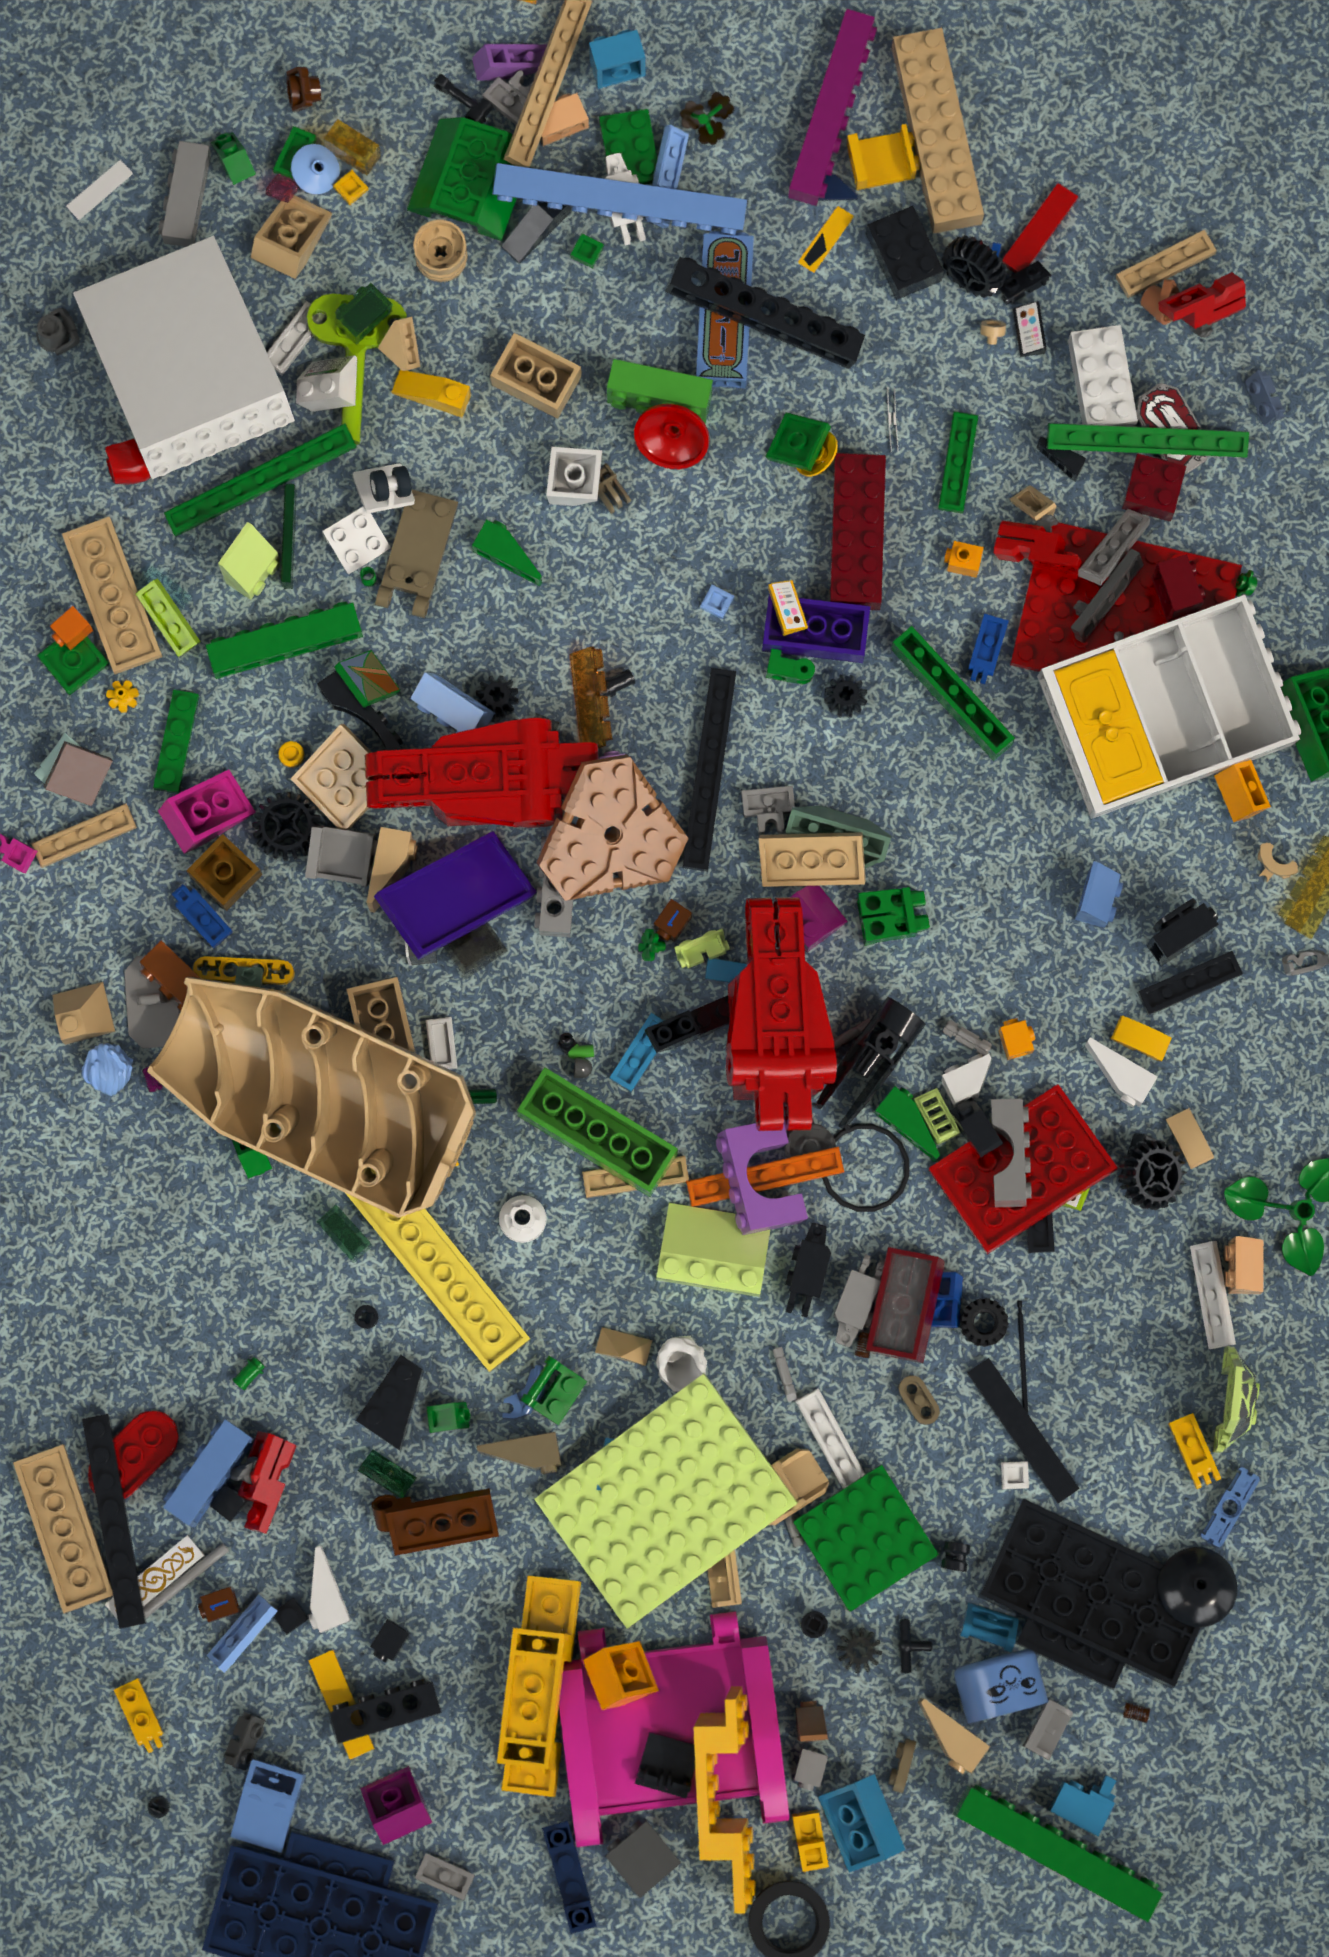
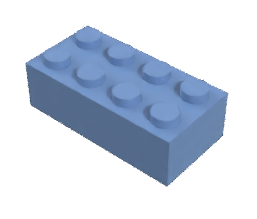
M226 1419L223 1423L218 1422L210 1433L213 1436L207 1445L203 1443L194 1456L197 1460L193 1466H187L179 1476V1479L182 1480L176 1489L172 1487L163 1499L166 1502L163 1507L188 1526L194 1528L229 1480L231 1469L237 1465L239 1466L255 1441L254 1438Z

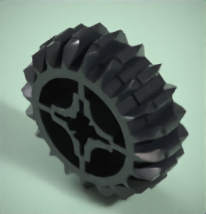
M966 235L963 237L958 236L945 248L944 256L942 257L943 268L947 270L946 274L952 277V282H956L959 288H964L967 293L972 292L976 297L979 295L983 298L986 296L991 297L1001 289L1007 276L1005 271L1007 267L1002 263L1003 259L996 255L997 251H993L990 245H985L982 240L977 241L973 236L970 238Z
M291 792L286 793V799H282L281 794L277 793V801L273 802L272 798L268 797V807L264 804L259 805L263 814L259 812L254 814V817L260 821L252 823L253 828L259 829L253 833V836L257 839L261 838L257 845L259 848L266 846L264 849L266 855L274 850L273 858L276 860L281 853H283L284 861H288L289 854H292L294 860H298L297 852L301 851L304 856L308 855L305 847H309L312 826H321L320 824H315L321 820L320 815H313L316 813L317 808L316 806L309 807L310 800L308 798L301 802V794H297L294 800H292ZM283 808L296 809L287 815H281L276 812ZM302 814L308 819V828L305 835L297 828ZM269 818L277 825V829L274 832L275 836L272 839L267 836L266 831ZM280 821L287 825L290 822H293L291 823V826L294 829V831L289 830L287 828L284 830ZM287 838H294L298 841L292 845H279V842L282 843Z
M1148 1139L1145 1142H1138L1136 1147L1129 1148L1130 1155L1125 1154L1122 1156L1126 1163L1119 1165L1123 1169V1174L1118 1177L1124 1179V1183L1120 1188L1127 1190L1124 1196L1132 1199V1204L1138 1205L1141 1209L1150 1208V1210H1158L1159 1208L1168 1207V1203L1176 1201L1175 1195L1182 1194L1179 1186L1186 1184L1181 1178L1187 1172L1181 1170V1166L1185 1162L1178 1160L1181 1153L1173 1151L1174 1146L1165 1144L1162 1140ZM1155 1154L1160 1160L1153 1162L1148 1159V1156ZM1153 1188L1157 1193L1149 1195L1144 1190Z

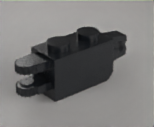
M812 1223L805 1240L802 1239L801 1245H795L791 1260H795L796 1264L794 1271H788L785 1285L790 1286V1296L786 1308L787 1313H791L794 1310L796 1295L806 1297L801 1310V1316L806 1318L812 1299H820L831 1256L830 1249L825 1245L827 1226Z

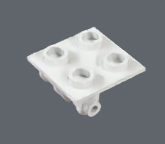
M364 506L322 531L327 543L331 545L348 575L391 549L371 513L365 512Z

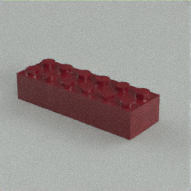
M836 453L834 458L829 602L870 606V610L880 611L882 603L886 455Z

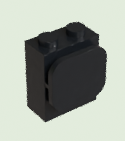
M1192 898L1155 924L1153 927L1154 931L1160 932L1154 935L1146 946L1160 966L1168 963L1212 934L1219 924L1217 922L1218 916L1211 907L1207 908L1203 903L1194 909L1193 907L1197 902Z

